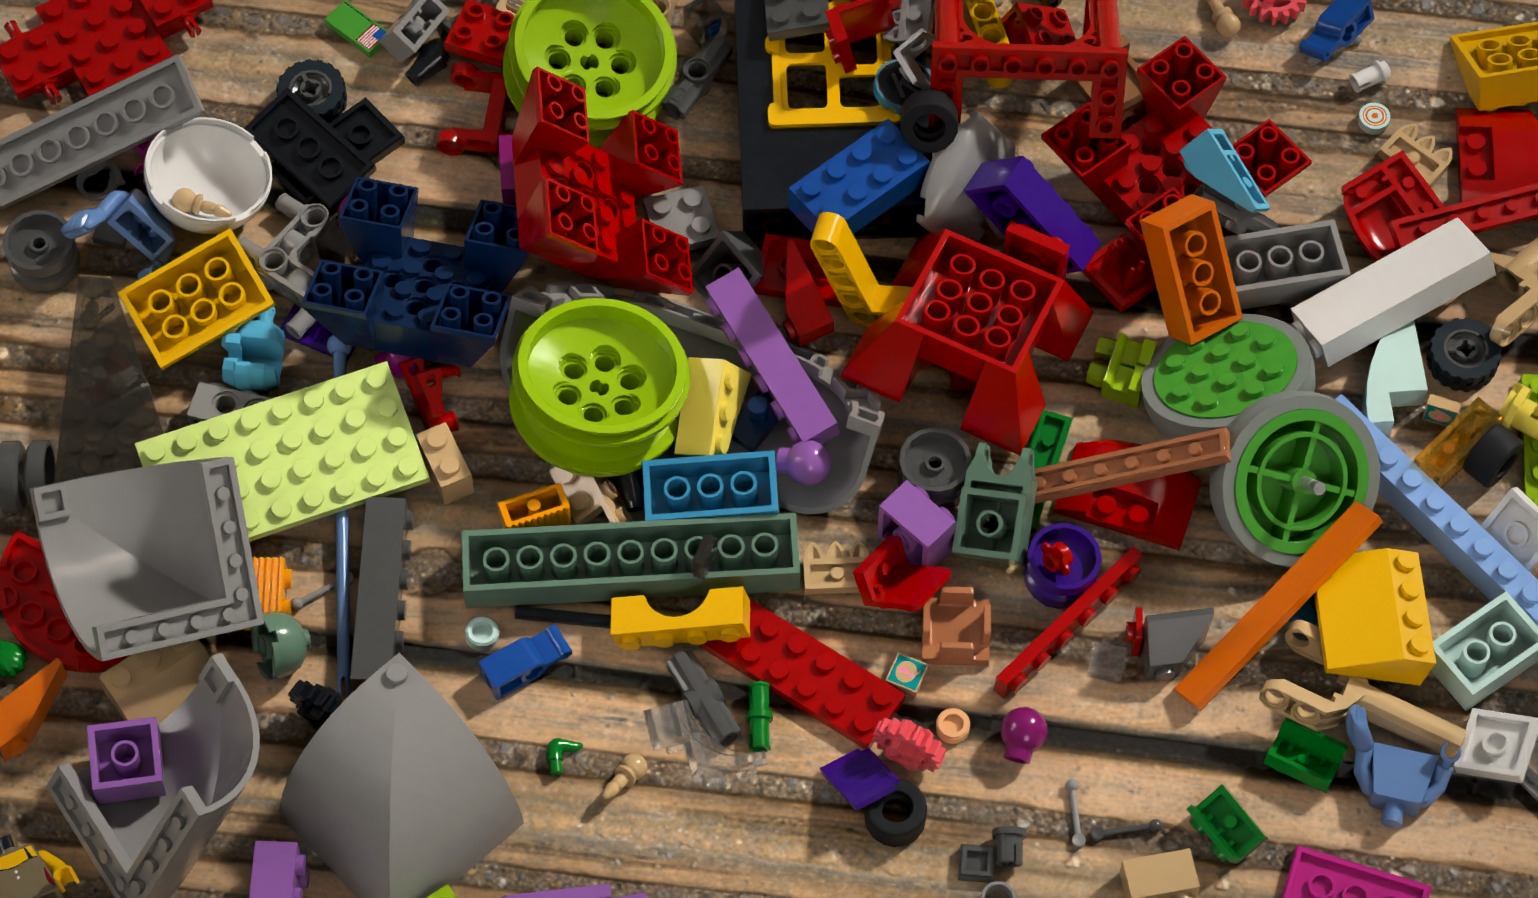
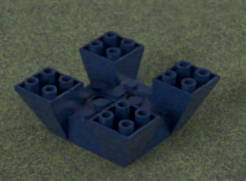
M356 176L339 215V224L363 267L320 259L301 302L302 308L345 345L471 368L495 344L512 300V295L503 292L529 255V252L519 248L517 206L481 199L464 240V247L417 239L413 237L419 188Z

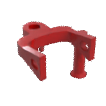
M412 358L398 362L404 376V381L411 391L413 403L421 414L424 429L427 430L446 422L451 432L458 431L459 424L454 411L451 410L445 413L442 401V379L455 375L460 377L459 366L447 364L424 371V359ZM415 363L417 371L415 374L411 375L409 372V366L410 364Z

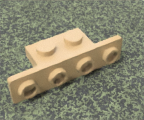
M556 466L549 470L555 484L561 482L570 505L571 515L577 525L587 524L603 511L610 523L633 522L630 513L621 506L617 498L619 496L618 489L607 477L578 475Z

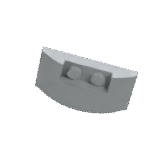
M970 108L966 111L970 117L962 124L958 123V133L954 141L946 149L935 152L930 162L920 193V197L926 198L924 216L917 214L916 222L930 233L948 229L978 242L986 232L981 227L986 215L966 195L964 189L982 162L1015 157V144L977 110Z

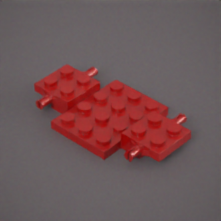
M50 0L35 7L36 14L42 25L22 33L16 21L10 20L11 26L8 22L5 23L4 29L11 39L0 44V70L19 101L32 94L44 92L50 104L56 105L55 99L58 103L62 101V96L58 90L76 81L79 82L85 94L89 97L172 57L173 55L163 39L183 29L187 30L191 38L195 37V33L199 36L202 30L194 19L200 13L213 8V1Z

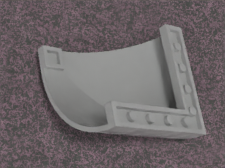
M234 457L204 458L151 465L30 488L39 539L58 601L77 639L88 653L97 660H111L264 624Z
M222 653L209 658L198 676L200 682L174 712L159 724L166 796L97 805L92 790L91 768L76 774L70 763L59 765L46 786L115 898H170L184 882L253 775L260 750L258 721L246 690Z
M400 653L395 655L351 693L319 728L295 763L285 784L280 803L281 818L358 898H426L447 884L451 887L524 824L522 813L511 789L481 743L447 701Z

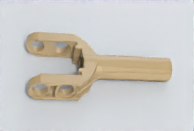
M1538 237L1514 257L1491 252L1496 275L1484 281L1483 284L1489 286L1495 283L1508 293L1519 298L1497 316L1496 322L1490 331V340L1501 347L1509 345L1538 321ZM1455 297V298L1451 299L1450 301H1448V302H1446V303L1440 305L1439 307H1446V306L1449 305L1452 301H1454L1457 297Z
M1304 620L1292 621L1285 633L1286 643L1293 652L1324 666L1319 627ZM1293 633H1301L1308 638V640H1299L1293 635ZM1339 675L1336 683L1344 687L1341 694L1334 692L1330 700L1285 679L1267 680L1259 694L1261 703L1268 709L1315 731L1337 727L1346 720L1348 709L1354 704H1359L1360 707L1365 708L1368 722L1440 756L1442 745L1448 742L1444 750L1445 755L1450 758L1455 757L1458 754L1459 746L1462 747L1466 738L1465 729L1370 685L1366 678ZM1269 690L1278 691L1282 693L1284 697H1275L1269 692ZM1300 705L1310 706L1315 710V712H1307L1300 707Z

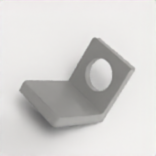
M922 28L894 50L893 54L901 65L899 68L900 73L908 82H912L913 85L921 89H930V83L915 58L932 45V41H935V35ZM925 39L919 46L911 48L915 42Z

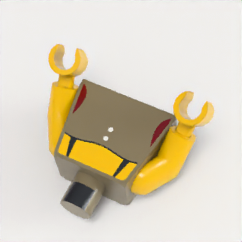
M6 835L0 838V898H64L62 893L66 891L64 887L67 883L73 881L76 884L80 883L73 868L48 851H37L33 844L19 847L14 835Z

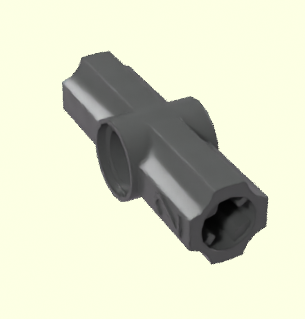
M710 35L695 57L685 62L682 75L661 102L662 109L666 111L668 116L677 121L679 119L684 120L700 97L710 92L711 82L733 53V47L725 38L719 35Z
M682 650L674 654L666 662V667L682 692V699L688 712L694 720H699L715 748H725L731 745L741 736V730L725 705L726 701L719 685L712 677L709 678L692 650Z

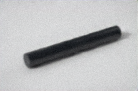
M516 606L515 619L611 629V615Z

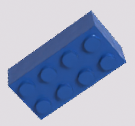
M887 119L789 187L788 208L812 234L818 215L822 212H832L842 216L846 220L852 234H854L923 185L930 161L920 151L910 147L905 142L901 131Z

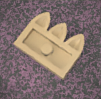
M1416 123L1404 125L1379 149L1377 156L1385 161L1403 150L1429 186L1432 187L1447 171L1452 159V148H1442L1432 153L1435 146V136H1424L1415 141L1418 125Z
M857 540L851 547L849 557H847L844 548L837 541H834L827 551L826 558H824L820 547L816 543L811 542L803 556L805 595L860 593L853 571L869 556L866 546L860 540Z

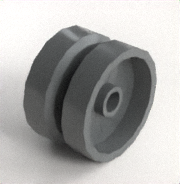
M33 210L21 214L9 224L4 233L2 246L14 279L25 289L33 292H52L61 289L74 279L79 270L81 257L76 241L62 234L61 227L67 221L60 214L49 210Z
M931 427L918 430L909 436L901 447L898 486L908 480L913 486L923 488L929 495L930 500L939 508L944 507L950 510L960 502L966 471L972 461L968 445L958 434L948 429Z
M19 440L2 441L0 443V509L3 513H22L28 503L29 508L34 512L30 488L56 483V459L52 442L50 440H32L26 450L23 443Z

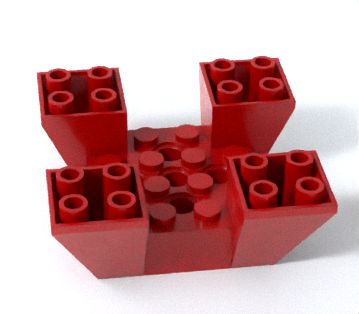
M1183 36L1137 68L1147 115L1123 131L1121 139L1088 137L1090 101L1041 134V139L1145 246L1140 220L1193 194L1196 188L1202 184V181L1186 170L1183 164L1184 159L1179 150L1206 129H1213L1204 118L1227 78L1186 36ZM1270 119L1233 144L1234 149L1264 198L1312 164V160Z
M540 67L534 68L512 136L519 248L604 284L613 285L614 288L684 296L692 295L693 283L688 238L641 218L637 221L635 209L636 198L676 188L683 184L678 130L631 110L599 149L588 144L590 141L585 88Z
M948 229L918 236L892 284L893 286L913 287L906 299L867 327L842 371L841 377L898 403H901L924 360L977 382L960 430L1020 456L1046 406L1030 357L1034 348L1036 347L1069 362L1094 312L1062 278Z

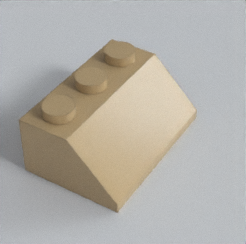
M199 639L132 654L98 677L104 693L124 721L156 717L159 725L195 689L200 682L198 676L210 656Z

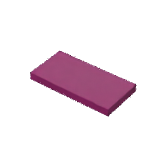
M1297 845L1282 898H1429L1432 886Z

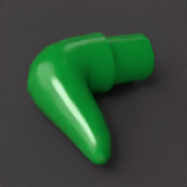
M562 738L551 740L546 747V763L549 765L550 776L563 774L562 753L579 751L583 748V744Z

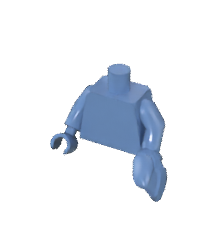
M137 188L133 189L130 193L120 190L112 191L97 207L80 210L61 227L62 234L65 237L76 239L95 230L107 220L110 226L151 260V266L139 271L138 280L166 265L176 246L171 222Z
M1354 704L1348 709L1346 732L1351 744L1356 749L1353 772L1362 793L1368 796L1369 806L1383 810L1381 823L1384 826L1401 828L1404 815L1417 816L1420 808L1430 807L1445 792L1453 772L1451 765L1461 757V747L1459 746L1458 754L1450 758L1444 752L1448 742H1445L1440 751L1443 759L1441 762H1438L1439 756L1373 742L1365 708L1360 707L1359 704Z

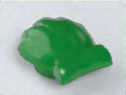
M1 638L0 677H14L16 673L24 671V663L28 659L26 656L27 652L22 646L13 642L2 641Z

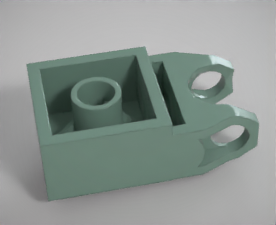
M979 442L975 457L966 471L964 487L961 489L952 553L961 558L1025 566L1038 485L1034 470V451L1031 448H1023L1021 456L1011 472L1005 475H996L992 469L990 446L987 443ZM995 520H997L999 523L997 530L994 532L990 531L989 525L995 524Z

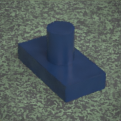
M759 390L749 400L748 405L738 416L731 439L750 452H755L780 421L770 407L769 403L773 402L768 392L762 394Z

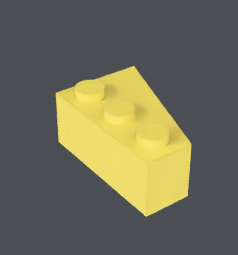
M689 357L690 388L687 400L680 412L674 454L680 457L727 454L752 374L725 359Z

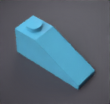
M1206 129L1179 150L1184 159L1183 164L1186 170L1198 180L1251 213L1267 212L1271 209L1223 129Z

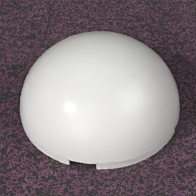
M197 117L167 131L163 129L154 138L145 156L144 181L151 201L158 211L170 222L194 233L219 234L229 228L234 230L244 225L260 211L271 189L272 167L267 152L263 151L251 133L225 120ZM181 188L191 189L196 195L203 194V201L206 200L216 205H223L232 212V216L216 217L213 214L209 215L201 211L197 216L193 215L192 211L184 213L173 207V194Z

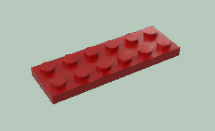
M751 599L750 637L740 638L735 642L712 640L700 645V648L750 679L768 682L771 692L863 749L871 748L875 743L872 741L878 722L883 721L884 718L891 720L905 701V693Z

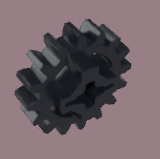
M302 680L296 682L288 693V696L291 697L289 700L296 704L297 714L302 716L308 722V725L317 731L344 701L334 689L323 687L318 683L313 686L310 682H303Z

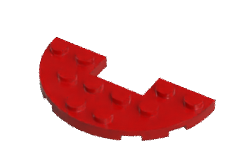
M16 530L9 540L0 561V608L8 627L19 643L32 655L48 664L59 658L65 670L82 673L106 672L131 656L100 661L88 653L71 629L60 606L46 566L41 543Z

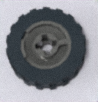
M311 59L304 62L299 61L294 63L292 67L285 69V73L279 77V84L276 86L277 96L288 87L327 123L337 118L346 109L347 93L344 78L341 77V72L330 63L327 64L323 60L318 59L317 61Z
M1454 318L1450 322H1444L1440 328H1437L1431 339L1426 357L1428 369L1431 370L1434 379L1440 381V384L1444 387L1447 386L1452 388L1451 390H1462L1463 392H1470V390L1474 389L1479 390L1483 385L1489 384L1491 378H1494L1502 356L1500 355L1502 347L1490 340L1491 328L1489 326H1485L1479 320H1471V318ZM1462 351L1468 353L1469 356L1465 357V354L1462 353Z

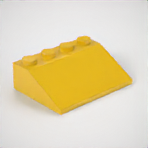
M1538 22L1450 35V43L1468 95L1479 111H1494L1501 107L1525 106L1528 103L1538 102Z
M231 228L117 292L161 370L168 368L276 306Z
M1391 548L1354 552L1314 593L1325 673L1420 686L1436 665L1418 552Z

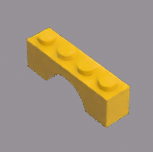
M743 586L710 589L706 599L697 609L683 616L670 617L653 610L644 595L611 598L610 635L618 648L631 651L638 650L641 646L655 645L667 648L676 643L701 645L712 640L735 642L740 638L750 637V599Z

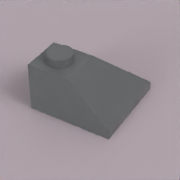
M722 231L691 270L693 286L706 300L709 297L705 286L739 267L753 289L764 276L763 252L745 231Z
M1213 607L1146 616L1143 625V640L1140 647L1146 680L1168 681L1175 676H1179L1206 639L1214 616Z

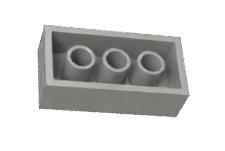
M1335 219L1224 237L1241 310L1309 299L1351 275Z

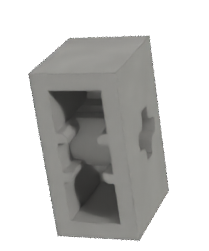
M413 0L378 42L396 59L403 62L416 53L450 10L440 0Z

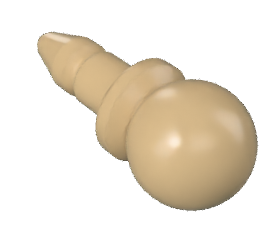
M1207 0L1214 13L1212 20L1216 24L1218 33L1227 38L1235 36L1241 27L1239 18L1233 14L1230 7H1224L1220 0Z
M181 188L173 194V207L184 213L192 211L193 215L197 216L201 211L209 215L213 214L216 217L232 216V212L223 205H216L206 200L203 201V194L196 195L191 189Z
M634 753L623 758L621 765L614 771L615 777L604 789L603 799L617 795L624 786L631 787L637 780L645 776L648 765L644 757Z

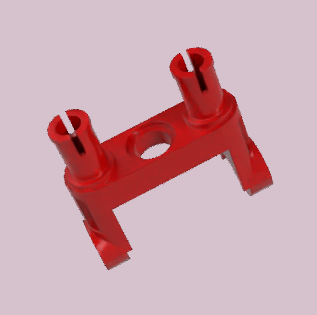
M457 62L452 65L450 80L452 83L459 87H464L466 91L490 93L483 131L452 127L451 130H442L438 134L436 147L440 152L447 155H460L464 150L498 154V136L513 135V132H504V123L510 98L505 87L503 73L479 71L471 63Z

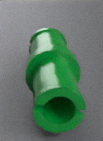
M754 681L748 684L749 711L746 712V721L749 723V751L763 753L771 750L769 723L773 721V713L769 711L770 684L764 681Z

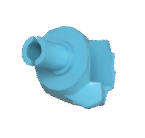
M274 307L255 317L254 321L244 323L235 333L226 334L222 338L221 346L228 352V358L224 357L222 380L224 383L235 387L238 391L251 390L253 392H263L279 387L285 335L277 325L273 324L276 314Z

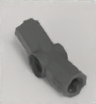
M1203 182L1193 193V195L1215 201L1221 227L1236 235L1276 229L1278 227V223L1274 222V220L1258 212L1251 213Z

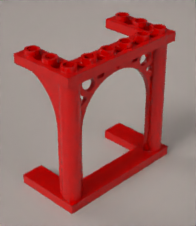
M935 0L932 29L935 41H932V45L929 46L932 47L930 89L944 92L953 99L958 110V123L961 124L963 77L1092 81L1088 137L1121 139L1128 49L1121 46L1117 0H1085L1082 37L1065 45L990 42L976 35L966 25L963 17V0ZM929 114L928 127H935L942 122L939 116Z

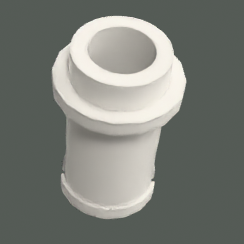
M1375 60L1372 66L1350 74L1349 78L1351 80L1349 81L1353 90L1359 93L1379 82L1381 84L1387 83V79L1391 77V70L1384 60L1381 62Z

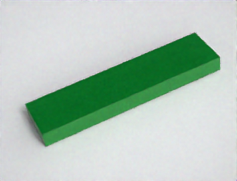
M1047 410L1043 411L1036 424L1029 448L1034 451V469L1059 463L1073 418ZM1046 502L1035 504L1030 533H1036Z

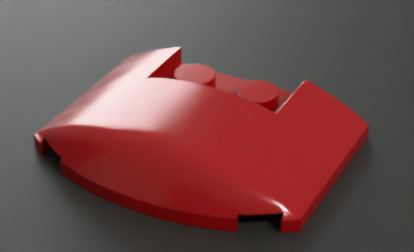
M1456 108L1460 203L1538 183V120L1531 110L1496 109L1494 111H1479L1477 108Z
M1403 150L1341 187L1344 209L1349 224L1360 244L1375 262L1397 250L1387 226L1391 220L1445 207Z
M1109 439L1085 443L1079 442L1075 445L1070 461L1141 446V444ZM1191 471L1065 497L1056 500L1053 513L1180 551L1202 481L1198 476L1195 477Z

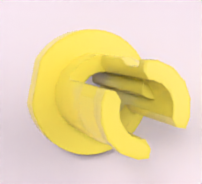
M1516 382L1503 403L1496 421L1502 423L1509 431L1515 428L1538 441V404L1529 400L1532 389Z

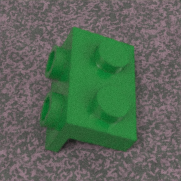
M1286 717L1263 764L1326 793L1341 765L1348 746Z
M1223 784L1197 806L1191 804L1187 808V811L1192 816L1188 821L1201 836L1206 833L1212 840L1213 844L1210 848L1222 862L1228 860L1237 865L1268 839Z

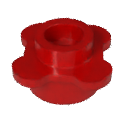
M1059 541L1051 546L1047 542L1041 544V550L1044 553L1042 560L1046 568L1051 572H1061L1064 576L1070 574L1069 566L1073 563V555L1070 549Z

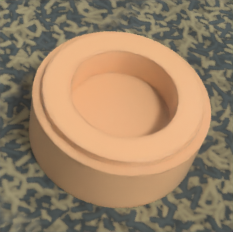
M949 708L939 714L936 721V733L942 741L948 744H958L968 737L970 719L965 712L960 709Z

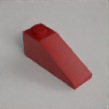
M791 239L787 241L786 321L782 323L789 339L795 338L799 347H802L835 332L834 319L794 240Z

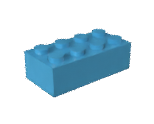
M775 450L642 461L645 521L780 514Z

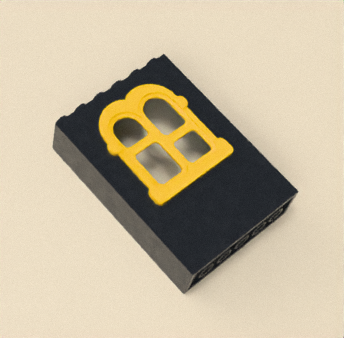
M734 0L743 231L747 233L753 242H764L765 233L811 240L812 232L788 208L789 187L885 120L889 119L901 131V115L895 114V110L889 107L888 110L885 109L880 103L877 106L871 107L842 106L840 103L839 80L841 78L876 77L877 70L884 63L897 59L893 51L899 46L883 39L881 34L884 32L876 34L877 61L874 64H856L857 70L845 74L843 65L840 63L835 64L825 32H823L825 48L822 52L789 53L785 48V39L769 41L765 0ZM829 0V10L838 4H848L853 1ZM924 50L915 60L926 67V52ZM823 65L826 69V107L790 108L787 92V68L789 66ZM929 114L920 116L917 119V123L920 126L928 127ZM921 152L931 162L933 158L932 153ZM922 186L854 233L855 239L918 238V236L929 234L930 232L916 222L917 214L924 216L926 198L920 197Z

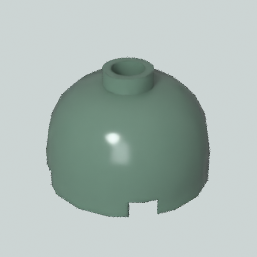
M281 611L263 613L264 624L251 627V642L253 652L259 651L263 662L256 663L263 678L269 681L288 676L300 669L306 658L307 649L311 647V639L308 630L302 629L299 621L290 614Z

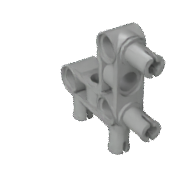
M283 193L277 199L275 207L278 212L289 217L292 221L264 249L244 236L239 238L238 242L267 291L274 290L301 308L285 325L288 333L300 340L304 333L317 321L302 308L301 304L314 275V271L304 266V264L316 252H321L332 239L334 229L329 212L324 205H304L287 193Z

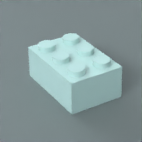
M1505 591L1433 641L1436 665L1431 672L1462 708L1468 711L1538 662V626L1510 594Z

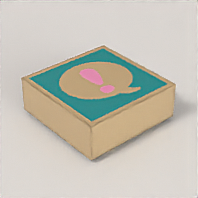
M1430 394L1422 419L1454 428L1461 403Z
M898 652L885 682L903 693L916 697L929 670V664Z

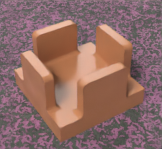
M941 587L940 597L930 598L922 608L921 661L933 665L989 666L991 638L990 599H974V588Z

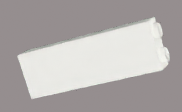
M1457 217L1292 307L1291 312L1294 322L1291 323V326L1304 337L1312 356L1315 359L1320 357L1327 367H1330L1495 276L1496 272L1491 252Z

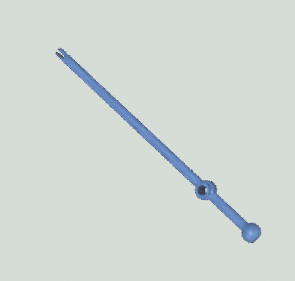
M332 335L328 339L327 349L333 356V375L336 378L347 374L346 356L351 352L352 346L343 344ZM347 509L335 513L337 692L340 697H342V682L344 681L346 682L347 697L351 693L349 518Z

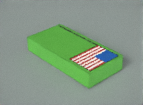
M344 0L324 19L327 27L369 58L383 47L378 41L387 30L347 0Z

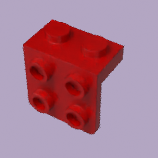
M856 0L848 4H838L833 9L825 11L830 29L825 30L835 64L842 62L845 74L857 70L850 43L895 27L889 0Z
M891 535L853 571L864 606L880 607L881 609H900L908 612L918 611L923 608L925 603L951 577L949 568L909 564L900 536Z

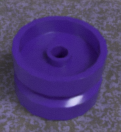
M1069 523L1051 524L1040 530L1031 540L1023 573L1025 585L1033 598L1048 607L1056 609L1069 608L1096 582L1102 560L1098 543L1092 534L1082 527ZM1059 541L1070 549L1073 555V563L1069 566L1070 574L1064 576L1061 572H1051L1046 568L1042 560L1044 553L1041 550V544L1047 542L1051 546Z

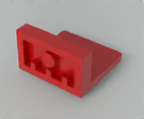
M1017 2L1001 19L1010 44L1065 45L1076 40L1064 9Z

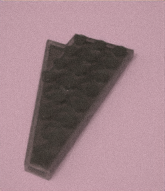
M79 274L54 483L142 467L135 443L164 434L111 276Z

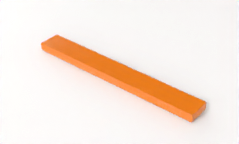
M1355 501L1173 688L1176 694L1201 711L1383 523L1381 517Z

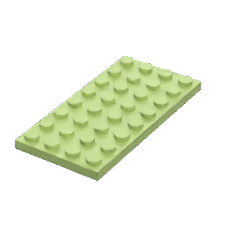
M387 361L135 443L142 467L204 458L234 457L249 542L365 504L368 497H386L430 482L428 471Z

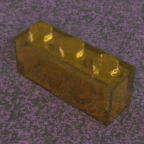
M1477 397L1414 458L1413 462L1443 489L1463 469L1464 460L1478 440L1491 427L1501 424L1504 417L1480 397Z

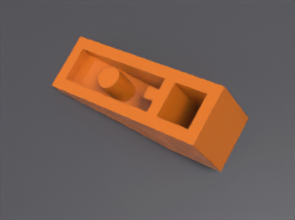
M56 658L0 701V756L5 762L12 756L16 757L22 754L27 749L29 743L34 740L65 682L67 674L59 658Z

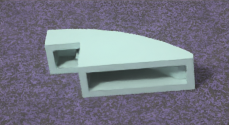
M1414 320L1380 339L1365 381L1362 397V414L1387 437L1390 436L1394 424L1392 407L1423 405L1428 390Z

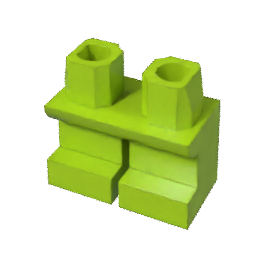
M1119 332L1117 340L1100 336L1094 356L1108 360L1109 364L1105 366L1091 362L1086 382L1102 388L1100 396L1138 408L1142 396L1141 380L1145 365H1150L1156 350L1157 341L1144 339V342L1141 343L1129 340L1121 332Z

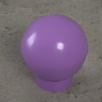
M814 440L800 441L793 445L792 448H779L776 459L777 473L789 474L795 482L806 486L816 485L822 482L829 474L831 457L828 450L821 443Z

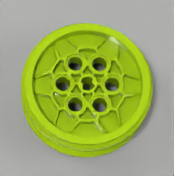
M525 0L512 22L503 56L505 87L518 113L521 110L532 70L536 67H540L585 88L590 141L588 144L599 149L629 111L634 110L653 120L658 117L663 108L661 102L668 94L675 76L677 66L675 38L667 19L652 0ZM567 41H573L578 46H571L567 44ZM603 43L606 44L609 48L603 49L599 47L597 44ZM551 64H557L563 69H554L551 67ZM612 69H620L624 74L615 73ZM596 92H604L609 97H601Z
M586 298L570 301L544 313L521 336L512 361V380L509 389L510 414L518 432L527 445L548 463L570 473L590 477H612L628 474L643 468V460H656L666 452L677 438L680 412L687 400L690 388L689 362L684 349L671 329L647 310L628 302L607 298Z

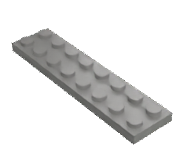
M176 54L0 139V211L156 137L163 129H166V131L206 113L182 56Z

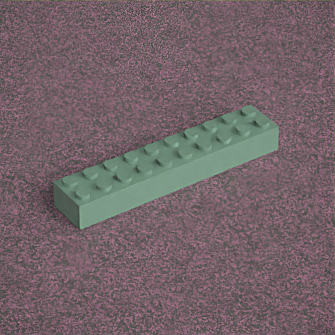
M796 513L462 531L463 594L466 609L611 601V598L644 595L646 599L708 595L710 589L741 586L744 587L746 593L800 590V560Z

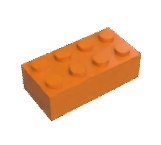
M1191 194L1140 220L1169 337L1193 345L1243 319L1215 201Z

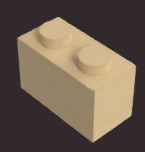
M446 422L415 434L426 469L444 505L475 493L472 474Z
M1190 848L1122 860L1119 874L1125 898H1197L1200 884Z

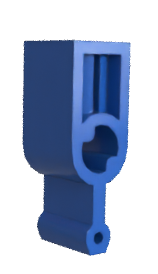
M1335 0L1318 18L1315 31L1300 43V52L1325 62L1329 60L1331 54L1339 46L1346 47L1351 44L1375 19L1371 0Z
M554 624L532 638H521L478 661L482 678L496 700H499L540 677L547 667L568 658L573 653Z

